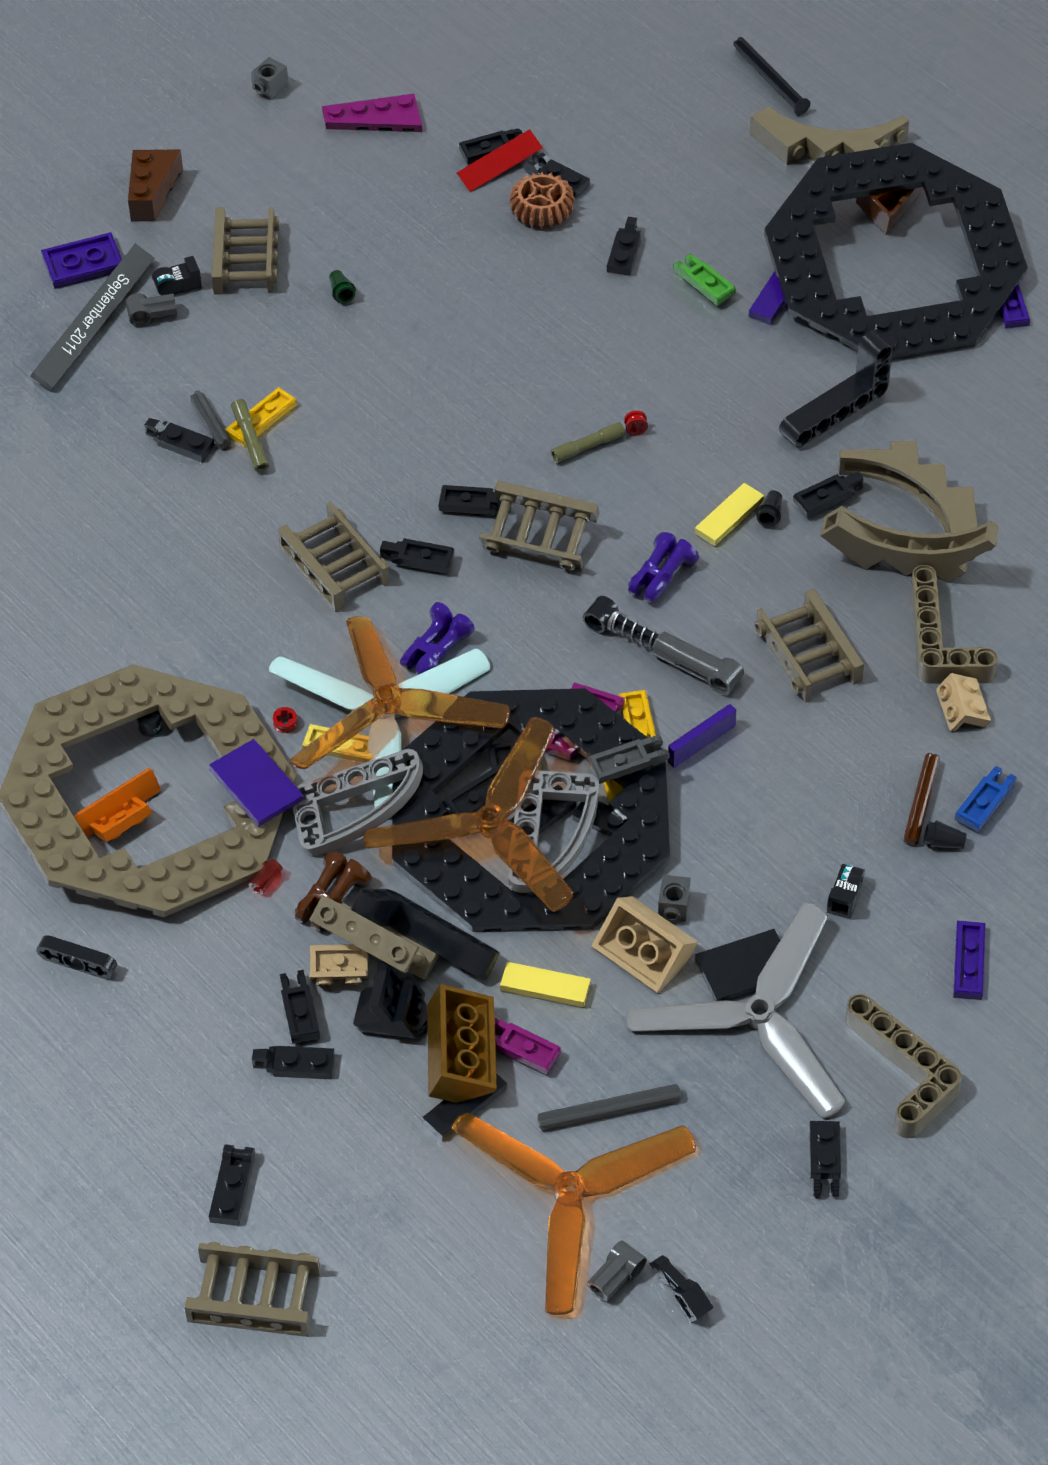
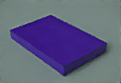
M111 232L41 250L42 258L54 289L110 275L122 260Z
M254 739L209 764V771L258 827L303 801V794Z

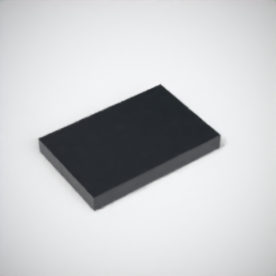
M775 929L695 954V961L714 1001H730L756 992L758 976L780 942Z

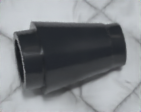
M776 490L769 491L756 509L757 521L762 526L772 527L781 519L783 497Z
M937 820L935 823L928 821L923 843L935 848L963 849L967 833Z

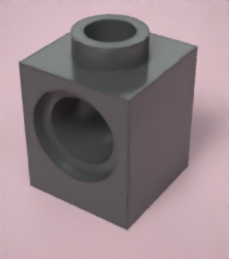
M270 57L251 72L253 90L269 99L273 98L289 84L287 66Z
M662 875L658 902V914L672 922L686 921L691 878Z

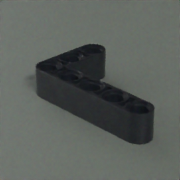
M873 331L865 334L858 345L856 373L785 417L779 425V432L796 447H802L883 396L889 386L892 347Z
M360 889L351 908L352 911L380 926L392 927L481 979L487 980L500 955V952L390 889Z

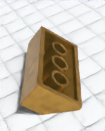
M440 984L427 1004L428 1096L457 1103L493 1093L497 1089L494 997Z

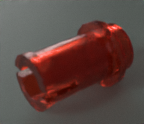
M274 859L264 861L262 869L249 882L250 888H253L254 885L256 886L253 891L259 895H263L273 880L279 878L282 874V866Z

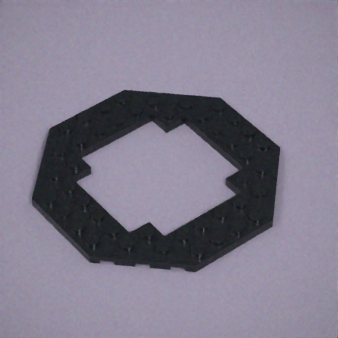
M913 143L817 158L764 229V236L787 313L795 318L799 316L810 322V326L826 335L830 333L840 338L839 342L856 351L862 337L868 332L873 331L892 347L891 360L975 346L985 329H988L997 316L1002 305L1012 295L1019 281L1024 278L1028 269L1002 190ZM923 187L929 206L947 203L954 204L977 274L976 277L956 280L955 286L959 295V301L867 316L861 296L836 299L814 225L835 222L836 215L832 202Z
M586 688L470 691L403 749H412L417 752L423 764V774L415 793L392 816V863L472 932H484V929L501 928V931H524V928L541 927V930H564V927L581 926V929H593L609 914L617 898L628 897L670 858L666 761L659 765H650V767L613 779L624 789L609 802V809L620 815L625 823L553 889L547 886L543 889L527 893L510 890L436 828L450 814L442 804L443 800L435 793L508 729L530 744L543 731L549 728L586 759L591 755L638 739L648 738ZM659 747L656 750L654 749L651 752H647V754L652 753L654 751L662 750V748ZM411 760L407 761V765H406V766L411 765V764H410V761H411ZM403 780L393 783L392 793L398 788V786L401 784Z

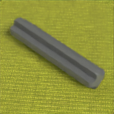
M197 390L190 396V400L216 445L221 449H225L231 444V439L204 393Z

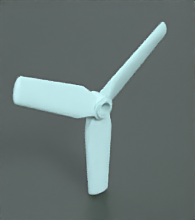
M475 648L399 683L386 696L381 694L373 696L362 688L282 656L275 658L269 666L271 673L348 710L368 715L372 722L368 735L370 740L367 741L368 752L373 755L370 761L402 751L401 732L395 720L396 718L419 712L490 670V663L485 654ZM380 768L377 771L376 776L381 777L386 775L389 771V768ZM393 783L373 790L375 808L392 794Z

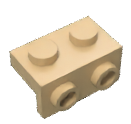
M950 673L937 687L936 692L950 731H956L963 723L986 727L991 722L976 678Z
M353 944L310 945L309 978L311 981H316V985L320 986L333 985V980H345L346 985L362 984V980H368V952Z

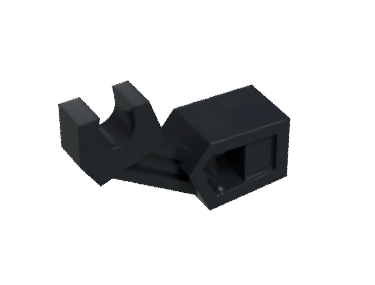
M661 1255L649 1263L652 1269L656 1268L661 1275L660 1281L674 1288L672 1290L673 1297L690 1322L699 1319L714 1308L700 1285L691 1279L687 1280L671 1264L667 1257Z

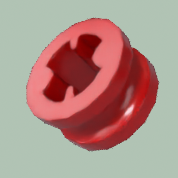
M636 410L625 415L624 423L627 433L630 435H640L647 431L648 422L644 412Z
M281 707L274 712L273 726L275 730L281 733H289L297 727V714L292 708ZM283 717H288L287 724L282 723Z

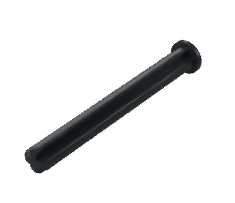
M738 37L733 43L736 50L794 107L796 115H802L807 112L811 104L807 98H802L743 37Z

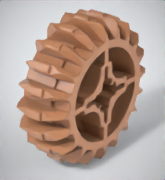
M532 172L531 177L524 175L522 180H517L515 186H512L509 197L511 211L515 215L516 220H521L523 225L530 224L532 228L540 226L541 229L547 225L552 228L554 223L560 225L562 220H567L568 216L572 214L573 204L575 203L572 186H569L567 180H562L561 175L554 177L552 172L549 175H544L543 172L540 175H536Z

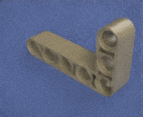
M929 565L915 567L912 574L910 591L919 679L930 684L942 683L950 673L976 678L978 683L992 681L995 678L998 655L994 650L985 647L943 648L936 571Z
M855 994L849 998L845 1019L847 1026L920 1084L899 1103L896 1109L894 1123L896 1133L904 1138H912L918 1135L958 1097L962 1078L961 1071L956 1065L865 994ZM925 1099H928V1100H931V1101H933V1102H925L924 1100H925ZM903 1118H911L913 1120L908 1121Z

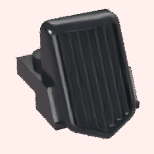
M380 961L374 976L373 987L365 988L360 993L353 1024L357 1030L362 1032L415 1039L428 1028L427 1004L424 1001L425 992L413 976L402 978L395 967Z

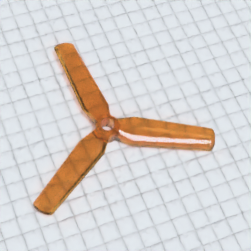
M361 616L351 617L346 620L363 680L373 692V698L354 709L290 759V763L299 769L309 768L376 722L383 714L396 713L412 719L503 728L509 720L510 708L505 704L431 690L399 688L396 684V676L371 619Z
M533 717L529 720L490 784L485 806L481 807L477 812L456 813L368 829L363 836L365 847L370 849L461 838L481 832L482 836L491 839L495 853L551 911L555 912L562 909L571 901L573 891L525 831L507 819L521 803L554 734V726L541 718Z
M470 1113L461 1114L452 1124L454 1132L532 1184L555 1192L554 1195L557 1200L548 1220L545 1311L551 1315H567L575 1309L586 1222L582 1205L584 1197L610 1193L696 1151L695 1140L687 1127L679 1126L592 1158L575 1172H564L548 1157ZM571 1186L574 1187L575 1190L567 1191L563 1188Z

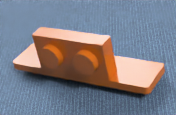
M147 768L73 816L87 838L95 834L107 843L110 840L117 839L121 833L130 827L142 823L146 817L152 814L149 805L145 801L161 791L160 785L153 770Z

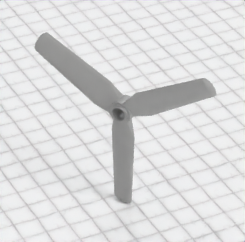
M804 903L758 976L755 995L747 1002L724 1000L631 1009L626 1016L628 1029L630 1031L729 1029L749 1024L758 1030L763 1048L820 1117L824 1119L835 1115L844 1106L845 1099L796 1028L775 1012L791 995L828 919V915L814 904ZM757 1010H763L766 1013L758 1015L754 1012Z

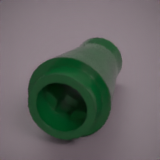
M332 271L329 275V280L331 282L333 298L343 304L351 302L355 297V285L343 275L342 271Z

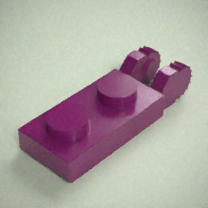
M495 1018V1032L501 1035V1037L495 1035V1049L547 1075L560 1056L561 1047L513 1023L508 1024Z

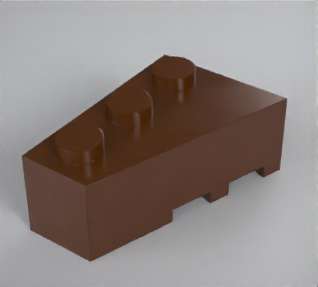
M181 149L133 150L128 193L131 222L156 220L166 202L167 194L175 186L174 182L177 176L183 172Z
M920 187L860 197L856 199V204L886 235L924 188Z

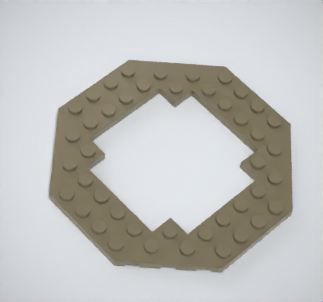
M130 665L35 703L1 786L0 806L49 886L58 889L61 886L76 890V893L95 899H99V897L110 899L120 906L135 910L139 907L153 911V915L166 917L263 875L285 811L258 827L239 804L233 801L224 805L223 808L225 816L233 826L232 829L138 869L125 848L99 858L51 780L73 771V764L64 749L159 711L170 730L196 721L219 758L254 739L293 784L296 781V774L243 694L137 665Z

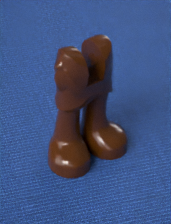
M328 852L323 860L325 867L318 881L312 885L308 894L298 903L295 909V919L306 923L311 918L322 895L342 904L343 897L353 885L364 888L370 883L372 876L369 871L354 859H350L348 862L346 857L339 852ZM337 876H340L336 885L334 886L330 894H328L326 892L327 889L329 888L333 880ZM311 922V926L318 931L323 929V927Z

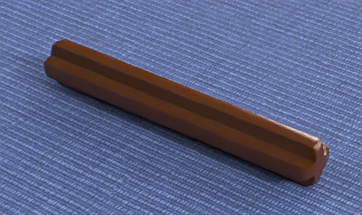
M927 753L924 758L903 841L907 845L915 846L919 842L940 757L937 754Z

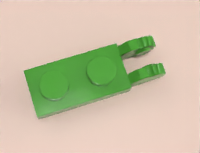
M692 254L685 256V264L680 261L673 264V269L680 278L685 279L717 306L736 294L734 285Z

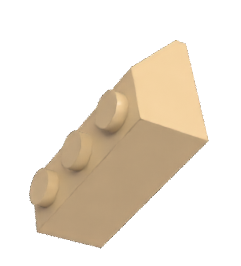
M633 896L616 899L591 946L658 993L686 966L698 941Z

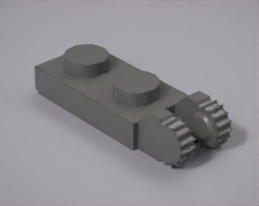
M656 735L588 757V762L599 784L650 767V765H659L668 760L670 755L666 749L647 754V752L656 750L663 745L661 736Z

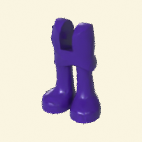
M661 532L656 536L653 543L655 549L650 558L644 562L641 569L628 583V592L634 596H639L647 586L644 600L649 603H653L659 598L673 580V574L681 564L692 567L699 560L698 552L689 542L680 539L677 543L676 537L668 532ZM666 556H670L666 561L665 565L660 570L658 568L660 563Z
M440 602L434 603L429 611L432 620L431 626L421 637L418 636L414 643L405 651L400 659V665L411 669L417 663V675L436 667L438 662L446 655V651L457 642L468 638L474 632V624L467 616L459 613L453 618L451 610L446 605ZM448 630L445 636L437 644H433L445 631Z

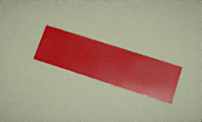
M529 129L458 171L457 175L469 192L533 155L536 151H540L543 147Z

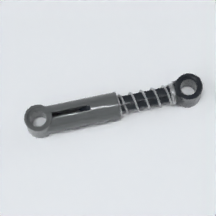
M606 596L597 597L583 614V622L592 631L602 633L605 630H613L614 633L620 632L624 638L630 637L632 642L638 641L642 647L648 646L654 656L708 682L709 686L718 694H730L744 676L743 667L734 659H720L665 631L657 634L656 630L651 631L647 629V625L643 627L638 624V621H630L629 616L624 618L621 612H619L616 603Z

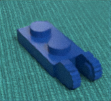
M994 767L987 777H983L957 810L955 820L979 832L1013 788L1017 777L1010 774L1000 785L996 781L1001 776L1002 768Z

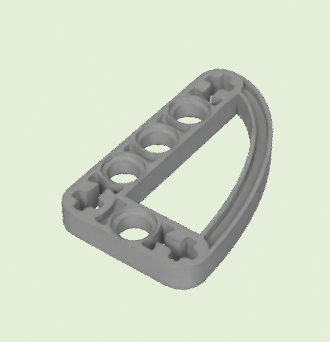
M405 749L296 786L303 796L307 795L306 800L293 806L299 841L305 853L309 856H318L344 846L374 830L397 813L415 793L422 778L423 764L417 752L412 749ZM411 760V761H410V764H411V765L406 766V765H407V761ZM380 768H389V771L386 775L381 777L376 776V773ZM363 776V780L359 784L350 785L354 777ZM403 780L398 788L372 811L352 823L326 834L321 807ZM332 784L337 785V788L333 793H324V790L327 786ZM309 815L316 816L311 824H303L305 817ZM312 833H313V834L315 835V837L317 838V839L315 840V844H314V845H311V844H312V838H311L310 834H312Z
M528 770L520 775L508 870V881L512 890L519 893H527L543 889L558 880L571 867L583 849L595 819L599 800V781L597 777L587 773ZM530 781L535 782L533 786V794L528 793V785ZM560 781L564 782L567 787L558 791L552 788V784ZM572 783H575V791L572 790ZM585 785H590L589 791H584ZM543 799L585 802L578 827L566 849L550 866L535 873ZM526 803L536 805V809L532 812H525L521 807ZM529 826L533 828L534 832L525 836L519 833V829ZM520 850H528L531 852V856L527 859H520L516 856V853ZM519 868L524 869L525 878L521 882L517 881L519 878Z

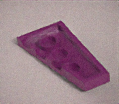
M415 94L322 106L326 129L357 130L358 127H366L369 131H378L379 127L392 128V131L402 132L403 128H412L414 132H422V123Z

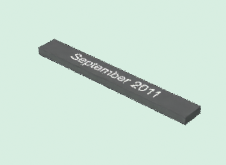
M135 243L35 368L30 377L51 391L155 258Z

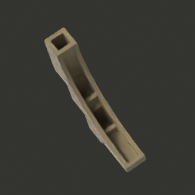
M769 106L750 117V135L786 165L800 159L803 155H806L815 162L820 157L894 146L908 138L909 120L904 116L885 124L856 130H830L812 127L791 120Z
M891 441L890 449L840 450L839 475H851L859 472L862 477L880 480L904 490L931 511L939 521L944 533L960 532L978 527L973 487H947L945 464H919L916 441Z
M841 506L824 516L820 536L865 570L875 564H879L883 559L905 576L913 573L915 567L919 565H929L936 571L937 576L945 582H949L966 573L968 561H972L975 557L992 550L996 546L999 525L991 520L976 528L960 532L918 534L875 524Z

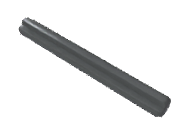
M678 1084L667 1085L542 1112L537 1115V1121L540 1130L552 1129L681 1100V1092Z

